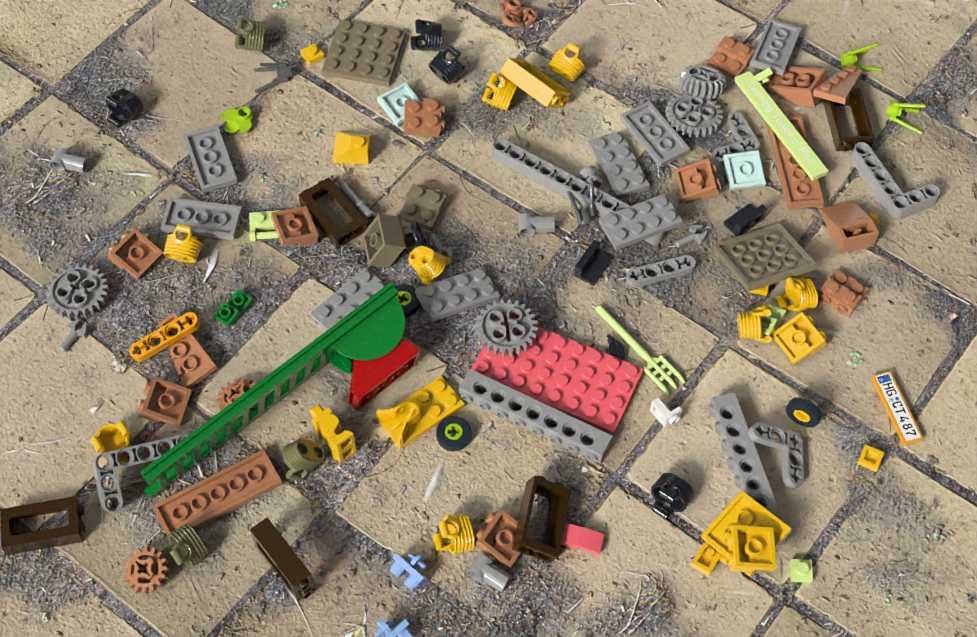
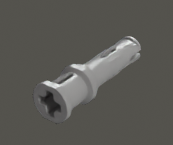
M339 180L336 186L364 217L367 225L371 224L376 218L377 213L369 208L367 201L361 200L345 180Z

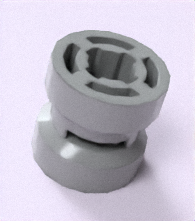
M587 166L579 172V177L586 183L590 184V178H593L594 187L599 188L602 185L603 181L597 175L594 166Z

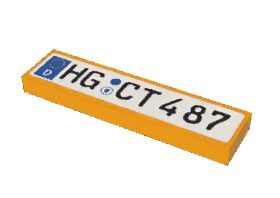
M891 371L873 375L871 380L902 445L906 446L921 442L923 440L922 434Z

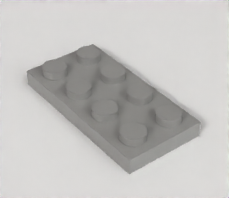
M769 18L751 59L750 66L762 70L770 68L773 73L783 76L802 28Z
M650 101L620 115V120L660 168L690 152L689 146Z
M218 125L183 134L202 193L238 183Z
M621 131L588 141V147L615 198L620 199L649 190L650 185Z
M662 194L600 217L599 224L614 249L618 250L682 225V220L666 194Z
M170 197L161 224V230L174 233L177 224L192 226V235L235 240L243 211L242 206Z
M364 267L312 311L310 316L327 331L385 287L386 284Z
M484 267L415 289V294L430 322L497 301L500 298Z

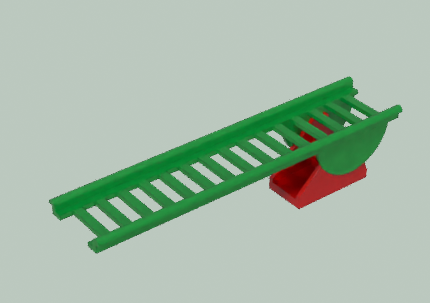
M392 282L387 284L143 469L140 473L148 484L143 489L144 492L151 499L156 497L328 363H331L338 370L352 375L349 404L356 412L415 366L420 351L416 346L402 339L405 329V316L402 306L396 298L399 291L394 287V284Z

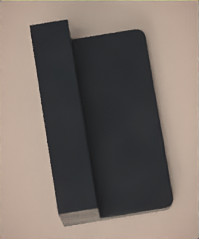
M748 204L726 219L724 225L736 237L743 235L765 219L767 208L763 204L757 208Z
M593 240L575 265L574 276L592 286L595 285L612 259L610 256L600 252V242Z

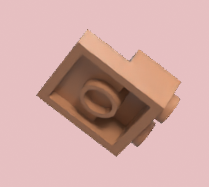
M725 35L718 44L716 52L709 59L707 66L716 68V70H720L721 73L735 80V77L741 75L749 66L755 50L752 45H744L738 42L736 37Z
M424 98L423 102L405 100L404 134L439 137L440 131L444 130V120H441V115H444L445 106L441 105V100Z
M709 158L674 170L683 202L699 197L705 200L720 195L719 189H722L719 178L715 179V175L718 172L715 164L711 165Z
M307 206L271 212L270 218L282 246L297 243L299 247L317 244V239L320 237L319 229L315 227L313 215L311 212L309 213Z
M136 228L131 232L129 230L126 231L121 237L122 241L118 245L114 243L108 250V259L121 270L125 269L136 280L163 255V251Z
M836 269L833 275L820 288L818 299L822 303L836 309L840 314L850 317L868 293L869 287Z
M154 376L152 382H147L143 393L147 395L145 400H140L137 408L138 411H141L139 417L155 423L162 421L179 427L192 390Z
M502 509L497 510L495 513L491 511L485 519L487 524L484 529L480 527L474 534L476 539L475 546L487 556H493L504 566L510 568L520 552L512 550L518 522ZM527 531L526 537L531 538L533 534Z

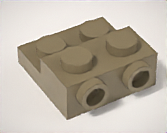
M422 183L418 185L412 184L405 197L406 202L400 210L398 217L400 220L410 224L411 220L415 219L421 228L432 231L447 204L446 195L439 189L435 191L430 190Z

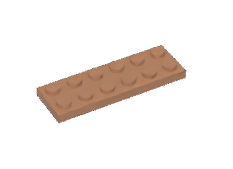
M801 116L787 117L808 144ZM766 122L787 209L823 206L824 199L818 179L813 181L810 179Z
M262 449L152 505L167 535L171 534L175 529L182 527L185 523L197 529L282 485V480L266 452Z

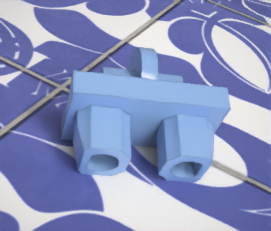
M411 552L407 556L411 563L402 555L400 556L396 553L393 557L395 562L389 571L398 578L405 571H408L410 575L404 581V584L409 589L414 591L421 583L426 584L429 581L417 569L419 567L423 571L427 567L423 563L425 556L422 553L415 556Z
M391 618L386 623L382 619L377 621L379 629L374 632L377 637H380L383 633L386 634L383 637H413L407 627L409 623L406 619L400 621L392 629L390 627L395 622Z

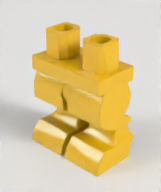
M318 404L310 410V415L313 417L312 424L314 425L315 434L319 440L322 439L324 444L329 446L334 460L342 463L357 452L354 433L346 430L341 432L340 422L333 415L329 407L324 410Z

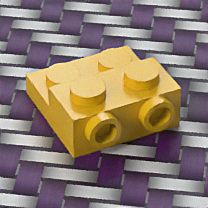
M803 312L771 334V337L794 366L807 356H813L827 346L825 341L827 339L826 335L821 329L817 331L814 327L815 322L809 315L805 316Z
M732 525L725 532L724 543L729 547L725 561L727 565H730V571L752 572L753 570L775 571L777 569L774 529L772 527Z

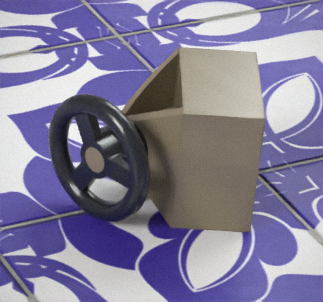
M378 214L362 235L368 265L389 268L409 248L415 246L427 247L422 229L417 220H411L412 233H405L398 216Z

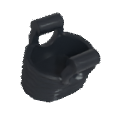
M417 19L415 21L416 33L420 34V36H412L410 38L411 49L429 52L440 51L443 41L441 23ZM418 40H423L425 44L418 46Z
M452 45L444 51H439L428 64L430 70L448 85H451V83L461 77L465 65L458 60L461 52ZM448 52L451 53L454 59L447 60L446 54Z
M124 88L106 97L107 107L112 112L107 122L118 128L125 124L126 121H131L143 110V104L139 97ZM116 115H123L124 117H123V119L120 121L119 119L115 118L114 116H116Z
M663 473L651 487V494L656 500L652 512L665 520L673 512H683L694 496L693 488L680 477L672 473ZM667 502L670 505V510L667 511L659 506V504Z

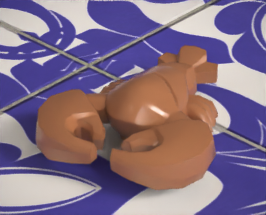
M501 0L502 3H499L500 9L505 11L502 15V22L507 26L521 27L523 22H525V25H531L537 20V13L533 9L522 7L525 4L521 0Z

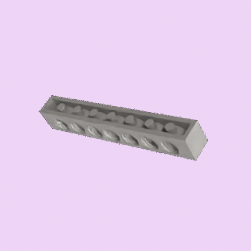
M472 369L469 370L459 386V397L465 402H472L484 411L489 410L501 419L510 420L520 428L524 427L531 430L537 436L549 439L553 444H560L572 453H579L585 456L591 462L601 464L611 445L612 435ZM478 391H484L485 393L479 394V393H477V392H478ZM501 399L502 402H496L494 400ZM517 407V408H519L520 410L515 411V410H513L512 408ZM530 416H536L538 418L532 419L530 418ZM553 424V425H555L556 427L551 428V427H549V426H547V425ZM565 433H572L574 435L567 436ZM584 441H589V442H591L592 444L587 445V444H585V443H583V442H584Z
M735 392L712 397L711 403L708 406L709 415L714 418L716 433L720 434L721 448L723 452H726L728 467L730 470H733L735 475V486L739 487L740 492L741 490L783 522L754 442L748 436V426ZM723 415L729 416L730 419L724 418ZM729 433H735L737 436H732ZM735 450H740L743 454H739ZM742 468H747L750 472H746ZM749 486H754L757 490H752ZM789 535L782 541L780 545L786 543Z

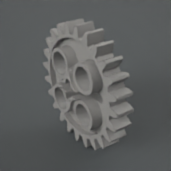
M683 92L682 96L677 94L676 98L672 97L671 101H668L665 118L668 119V123H671L672 128L676 127V132L682 131V135L689 133V137L695 134L698 138L699 134L705 137L706 133L712 135V131L716 132L717 128H720L723 111L720 110L721 106L717 105V101H711L712 98H696Z
M76 263L75 268L68 265V270L61 268L62 273L55 272L56 279L50 278L51 284L46 285L48 288L45 291L47 295L46 300L51 310H54L56 315L60 313L62 318L67 315L69 320L73 316H76L78 320L80 315L87 318V313L89 312L95 315L93 310H101L99 305L106 304L104 299L109 298L107 292H110L109 283L104 273H101L99 268L95 270L93 265L88 268L86 263L82 267H79V264Z
M501 299L500 304L493 301L492 307L487 304L486 310L481 309V315H477V321L475 322V335H478V342L482 341V348L488 346L487 352L495 350V356L502 352V357L506 353H509L510 357H512L513 352L520 355V349L526 352L527 345L532 347L538 333V321L535 320V314H531V308L525 310V304L518 306V300L512 304L511 299H508L507 303H504L503 299ZM503 314L506 315L510 342L507 341Z

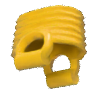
M569 42L563 50H557L548 64L550 70L559 77L569 82H574L585 69L583 61L578 58L581 47ZM567 50L576 53L575 56L570 55V57H567Z
M492 73L487 83L491 88H486L482 100L489 103L490 106L492 105L507 111L518 86L506 77ZM497 79L500 80L498 87L495 86ZM494 93L492 100L489 99L491 94Z
M177 224L174 233L167 235L163 254L172 260L196 263L203 244L198 241V236L192 235V226ZM178 232L187 233L183 234L181 239L178 238Z
M425 246L414 248L409 255V264L416 270L422 283L426 285L436 282L434 278L439 276L445 266L451 262L449 257L441 255Z
M789 277L786 279L785 294L776 297V301L781 309L787 311L811 310L817 307L818 293L810 278ZM785 299L792 300L793 304L788 306Z
M768 305L749 311L738 312V332L741 339H755L766 343L772 341L771 335L762 333L761 317L771 315Z
M119 421L117 424L109 423L98 429L96 436H93L90 441L97 452L105 453L130 447L131 432L124 421ZM121 452L119 454V461L125 463L128 460V456L125 452Z
M466 513L446 514L443 521L438 523L440 532L432 536L436 551L449 550L454 555L473 550L475 547V536L469 516ZM442 538L451 539V543L448 546H444Z

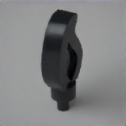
M608 334L609 353L618 359L624 360L625 350L622 343Z

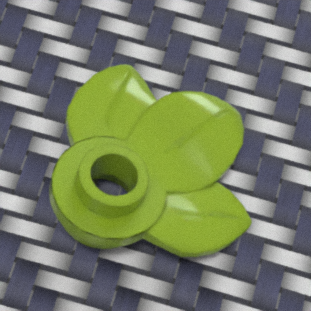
M243 106L238 109H228L221 113L220 118L227 121L224 129L225 133L233 134L239 130L242 133L248 132L252 127V110Z

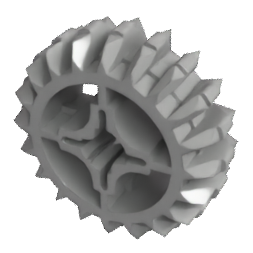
M697 64L695 66L690 65L685 67L680 73L679 86L681 90H684V93H689L690 96L693 95L696 98H716L721 96L725 90L726 77L725 74L721 73L720 70H716V68L704 65L699 66Z

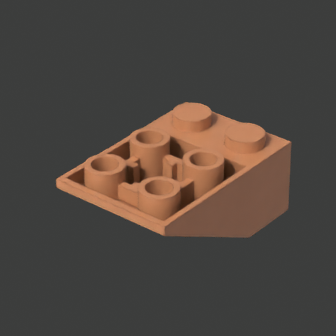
M854 201L819 208L839 254L875 245L879 232L872 218Z

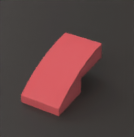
M565 523L561 545L573 550L579 548L598 555L601 551L604 534Z

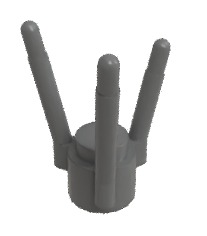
M260 63V66L267 68H255V72L276 71L277 77L281 78L256 89L255 93L288 81V77H292L290 63Z
M590 178V210L587 207L578 209L572 193L567 191L576 213L578 225L593 221L591 216L595 215L593 178Z

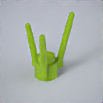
M878 43L841 53L840 62L842 67L853 65L862 70L882 71V68L854 65L857 62V55L866 53L868 49L878 46Z
M889 102L886 116H890L889 120L895 121L922 135V131L896 117H900L902 111L919 113L918 109L913 108H925L926 105Z

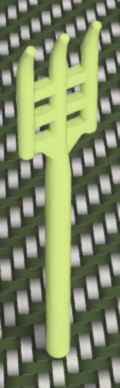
M601 305L596 307V311L647 361V367H644L643 371L667 395H670L662 381L666 379L674 389H677L675 382L670 377L673 373L683 384L685 383L682 375L662 355L659 358L651 357ZM663 362L664 364L660 367L658 364ZM654 367L656 370L651 372L650 370ZM668 367L670 370L665 372L664 370ZM660 373L662 376L657 378L656 376Z

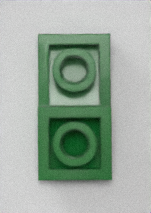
M237 289L228 303L224 301L213 317L227 327H230L248 310L254 299Z

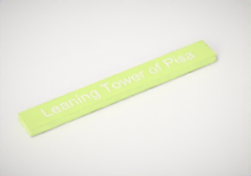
M748 71L736 76L734 80L810 179L813 181L827 175L829 170L754 75Z

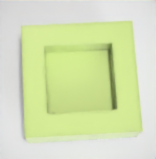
M767 68L754 77L763 86L770 81L773 72L770 68Z
M790 559V582L812 583V560Z

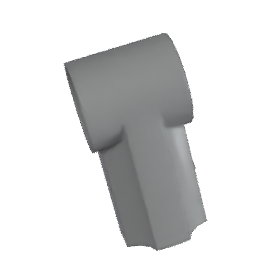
M59 147L53 154L49 165L52 169L59 172L67 169L84 173L89 168V159L71 154L68 150Z
M522 213L517 217L519 235L522 237H531L535 233L555 232L553 215L533 216L531 213Z
M478 554L467 570V574L478 582L484 581L500 592L506 590L512 579L510 574L495 566L492 560L483 554Z

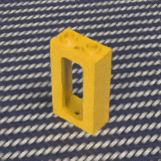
M507 59L500 74L546 107L563 108L568 103L571 92L525 59Z

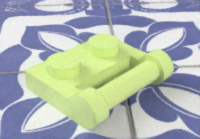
M276 211L249 213L250 242H256L259 239L279 238L276 231H271L275 230L270 216L271 212Z

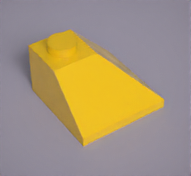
M337 132L333 162L369 164L372 134Z

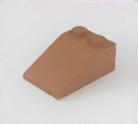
M787 66L783 76L774 73L764 88L799 106L815 107L821 98L813 96V91L828 80L826 69Z

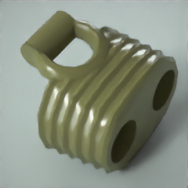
M239 18L237 21V31L242 32L243 35L235 36V48L263 51L265 23ZM245 38L246 43L245 45H242V39Z
M299 439L291 444L283 445L281 449L283 460L290 468L286 473V478L300 482L324 460L323 449L318 443L311 440ZM298 470H304L302 473L296 472Z
M188 523L167 535L169 543L161 551L165 554L164 558L169 560V565L175 562L178 565L184 563L189 568H192L193 565L208 554L202 539Z

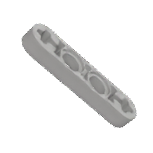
M683 255L633 268L627 272L626 283L628 286L635 288L690 274L695 269L696 260L690 255ZM672 266L675 270L667 272L665 267ZM653 270L657 275L652 277L647 272Z

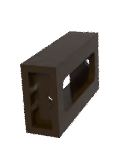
M861 88L851 91L845 105L826 99L823 100L836 151L847 152L854 150L855 145L859 142H864L872 147L875 137ZM835 106H849L851 108L858 137H842Z
M329 177L319 181L311 188L303 190L298 195L300 206H307L309 213L311 212L313 215L314 223L336 249L362 235L367 230V223L364 217ZM329 192L353 221L342 228H338L316 203V199Z
M534 476L526 482L512 550L547 563L558 558L571 489L564 487L561 483L548 481L543 476ZM535 494L546 497L551 501L543 543L526 537Z
M72 496L0 509L1 548L6 555H13L83 542V534H86L85 523L81 520V515H84L83 503H79L77 497ZM68 510L69 524L65 527L15 535L14 520Z
M268 517L250 529L255 547L297 602L308 598L313 593V590H315L311 573Z

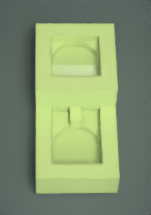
M769 304L771 315L761 317L762 333L770 336L786 317V310Z

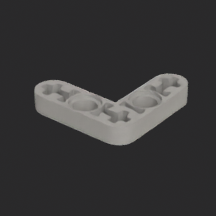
M731 112L727 118V126L737 142L716 148L712 152L711 162L716 166H723L724 161L720 157H723L726 153L733 154L731 152L733 149L738 150L740 153L759 150L760 143L739 112ZM745 131L748 135L741 136L738 132Z
M757 422L749 427L748 436L752 441L782 450L784 484L790 489H795L802 485L804 482L803 440L801 436L795 432ZM772 433L778 436L779 442L773 439ZM790 456L795 458L796 465L791 463Z

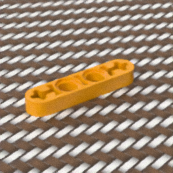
M188 312L134 343L130 347L129 353L135 361H145L196 331L200 326V320L195 313ZM190 319H191L192 322H193L192 325H189V322H188V321H189ZM171 329H178V333L175 336H169ZM154 339H161L159 345L152 346V341ZM139 349L141 350V354H140V355H138V352H137V350H139Z

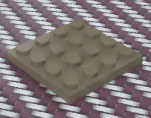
M339 20L322 68V75L389 87L406 36L405 31Z
M780 223L713 244L715 253L748 292L786 280L789 277L814 271L817 266L816 262Z

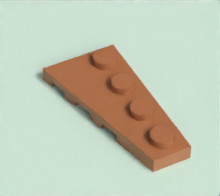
M853 65L844 67L816 87L813 91V96L845 105L851 91L854 90L855 85H857L862 77V69H858Z
M173 312L159 323L160 328L179 317ZM171 329L169 336H175L178 333V329ZM192 334L168 347L182 386L191 389L218 369Z

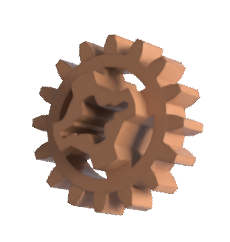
M244 378L239 382L237 379H234L232 384L227 382V387H221L222 393L217 394L219 399L216 401L220 410H223L256 385V383H252L251 379L245 381Z
M144 546L143 551L137 548L136 555L130 553L131 560L124 561L128 567L122 569V572L127 573V576L123 579L129 582L128 587L134 588V591L139 593L142 591L145 594L149 593V589L156 592L157 585L163 587L164 585L161 581L162 579L169 578L165 575V572L170 571V568L165 567L169 560L162 559L165 554L158 552V549L154 547L150 550L147 546ZM143 565L147 567L146 569L148 570L149 574H145L146 570L143 567ZM146 580H150V581H151V582L146 583V584H141V583H144Z

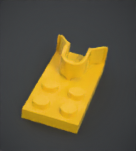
M440 376L391 409L380 410L379 408L376 412L377 421L401 450L437 426L443 419L452 416L464 408L465 403L444 378Z

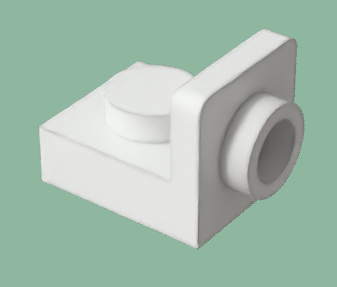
M656 398L651 403L650 411L665 428L670 424H676L680 420L682 408L679 406L670 412L669 406L659 398Z

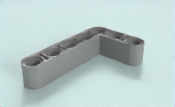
M859 142L855 145L851 155V162L891 218L899 220L935 205L940 194L938 186L927 184L903 193L871 147L864 142Z
M188 434L172 436L95 455L92 459V468L102 509L106 512H117L123 506L116 469L156 460L163 455L159 450L162 442L167 444V451H169L179 443L181 438H186ZM142 447L148 451L145 459L139 455V450ZM121 452H125L128 456V460L124 464L119 461V454ZM100 457H105L108 461L105 468H100L98 465ZM105 477H109L112 480V485L108 489L102 483ZM111 497L117 501L113 509H110L107 505V501Z

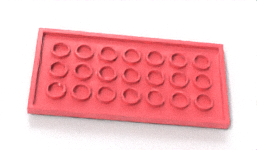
M503 314L507 341L510 342L506 315ZM537 326L536 341H533L532 347L527 345L526 352L520 349V355L513 352L512 357H510L509 353L502 357V352H499L495 356V350L487 352L488 346L482 348L472 370L611 435L615 434L644 370L641 367Z

